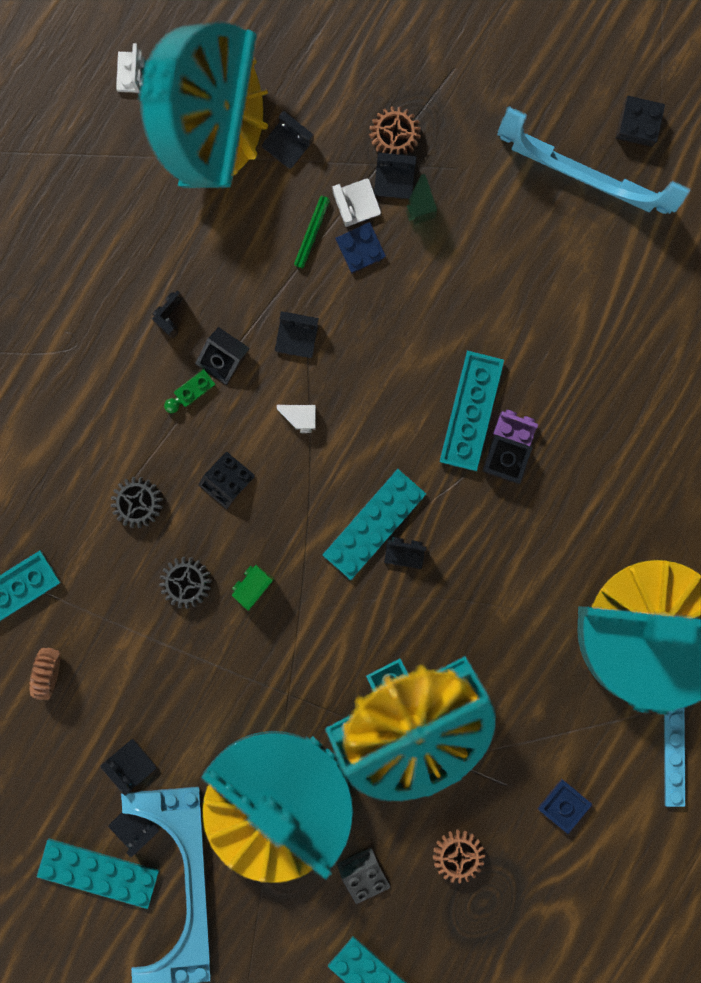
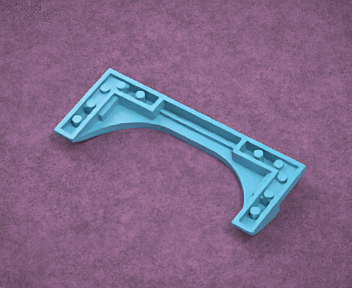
M508 107L497 135L500 136V139L508 143L514 142L511 150L647 212H650L654 207H656L657 211L664 214L671 213L672 211L676 212L690 189L671 182L662 192L655 193L626 179L620 182L554 152V146L524 133L523 126L526 115Z
M199 787L129 792L126 796L121 793L122 813L137 815L155 822L164 828L178 845L184 862L187 906L184 929L176 945L165 957L156 963L148 966L132 967V983L210 981Z

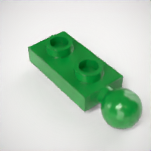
M203 369L173 392L176 398L167 399L164 403V409L168 413H176L181 403L185 408L216 384Z

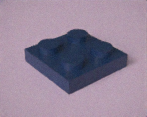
M370 222L335 238L351 274L386 258Z
M561 778L537 809L569 834L592 806V803Z

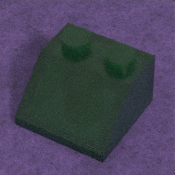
M425 174L420 176L409 198L408 206H406L407 218L409 221L412 220L413 225L434 219L437 213V207Z

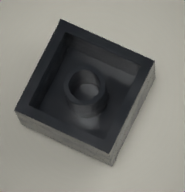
M627 96L623 103L615 139L653 147L658 139L665 104Z
M494 435L482 472L515 484H520L532 447L499 435Z

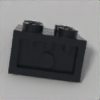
M283 111L279 116L280 122L261 146L287 168L292 169L313 143L314 134Z
M378 152L374 195L411 199L416 156Z
M178 290L175 293L171 292L165 299L167 302L163 307L159 306L152 314L154 316L152 320L172 339L178 335L175 330L177 327L167 317L184 300V297Z
M281 311L275 352L312 358L319 318Z
M225 452L203 475L198 486L224 508L228 509L242 490L253 480L255 475L230 453Z
M392 537V541L388 540L384 563L422 569L427 547L423 546L424 542L411 540V544L404 543V539Z
M134 739L127 742L100 766L124 796L157 768Z
M122 812L108 825L109 829L129 848L126 853L130 858L162 828L149 819Z

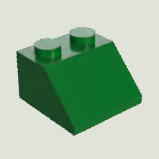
M257 564L254 567L250 565L244 573L245 579L242 582L238 580L232 588L234 591L232 596L247 610L252 608L274 580L271 575Z

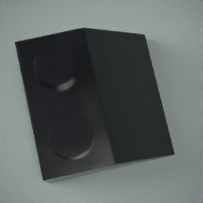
M218 327L208 337L195 364L227 385L244 361L250 348Z

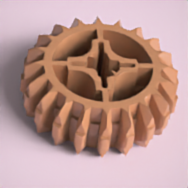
M390 107L389 113L387 109H383L384 115L377 113L378 119L372 120L375 126H370V131L373 132L370 134V138L374 139L372 145H378L376 151L379 152L383 149L382 153L398 155L400 153L407 155V150L412 153L414 151L412 146L417 147L418 142L416 140H420L421 135L417 134L421 131V128L415 127L419 124V121H412L415 115L407 116L409 110L406 109L402 113L401 107H398L397 111H394V107ZM395 119L392 125L381 127L385 122ZM400 120L408 125L410 132H407V129H403L400 126ZM397 125V136H395L393 141V130H395ZM380 134H384V136L390 139V145L381 139ZM409 139L405 144L396 146L399 140Z
M41 648L37 653L29 688L30 695L38 700H48L51 698L57 684L61 658L58 650Z
M456 830L455 836L449 831V838L447 839L445 835H442L444 842L438 840L437 845L440 848L435 847L433 849L435 853H438L433 855V860H437L434 866L440 867L438 873H444V879L451 876L450 881L452 883L455 881V878H458V883L461 884L464 877L466 882H469V875L476 878L474 871L481 872L478 865L484 866V861L480 859L485 858V854L479 853L484 848L483 846H478L480 840H474V834H470L467 838V831H464L462 836L459 830ZM461 842L470 845L474 853L464 851ZM455 843L454 850L444 854L447 847ZM458 848H459V851H460V853H461V855H462V856L460 857L459 863H458V860L456 859L457 853H458ZM474 859L472 864L463 870L464 863ZM443 860L455 863L457 871L448 868Z

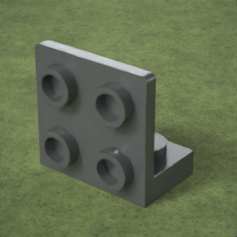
M372 847L337 864L341 878L356 904L390 888Z

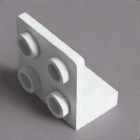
M133 43V52H118L117 92L140 93V87L144 75H141V68L145 67V56H142V50L139 49L137 43Z
M364 179L342 188L340 184L332 186L345 227L381 214L369 179Z

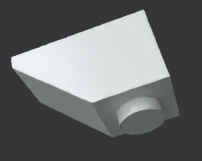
M277 405V410L296 429H300V433H312V429H316L315 405Z

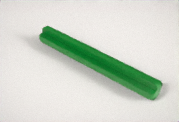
M320 196L294 262V265L298 268L303 269L330 202L329 198L325 196Z

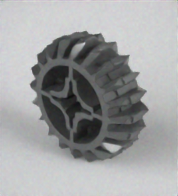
M132 477V483L125 479L126 486L119 483L118 486L121 490L114 489L113 491L118 496H111L112 500H116V504H111V507H117L118 509L113 511V515L120 513L117 520L121 521L124 518V526L130 521V528H134L135 523H137L138 528H142V522L145 526H149L148 519L152 522L156 521L153 514L160 516L156 508H163L162 505H157V502L163 501V498L156 497L161 494V491L154 492L153 490L157 485L153 484L149 487L151 483L149 479L146 480L145 484H143V477L139 478L138 483L136 477ZM133 487H142L135 496L126 494ZM146 491L149 492L152 499L151 507L144 500ZM139 497V502L143 506H136L134 508L135 503L130 499H137ZM122 499L129 503L127 514L123 510ZM139 509L148 512V514L142 518H132L133 515L136 514V512Z
M182 557V563L176 558L174 559L175 566L169 562L170 570L163 569L167 576H160V579L165 580V583H160L159 586H166V589L162 590L161 593L165 594L168 592L169 595L165 597V600L173 598L171 605H175L178 601V608H182L183 603H185V608L189 609L190 602L193 607H196V600L200 603L203 602V599L200 597L201 595L208 597L204 590H211V587L206 586V583L212 582V579L205 578V576L210 575V572L203 573L206 566L203 565L199 568L200 561L197 560L193 564L192 557L189 558L188 563H186V557ZM186 567V571H184L181 578L172 577V574L178 568ZM192 569L199 574L201 583L192 579ZM187 577L190 584L194 585H188L184 589L183 584L181 585L179 581L185 580ZM170 582L179 586V596L173 592ZM190 588L200 589L194 597L185 599Z

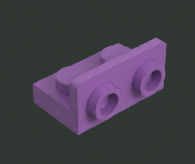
M506 410V412L500 413L493 435H499L530 446L539 424L534 423L535 419L524 416L523 419L517 417L516 412Z

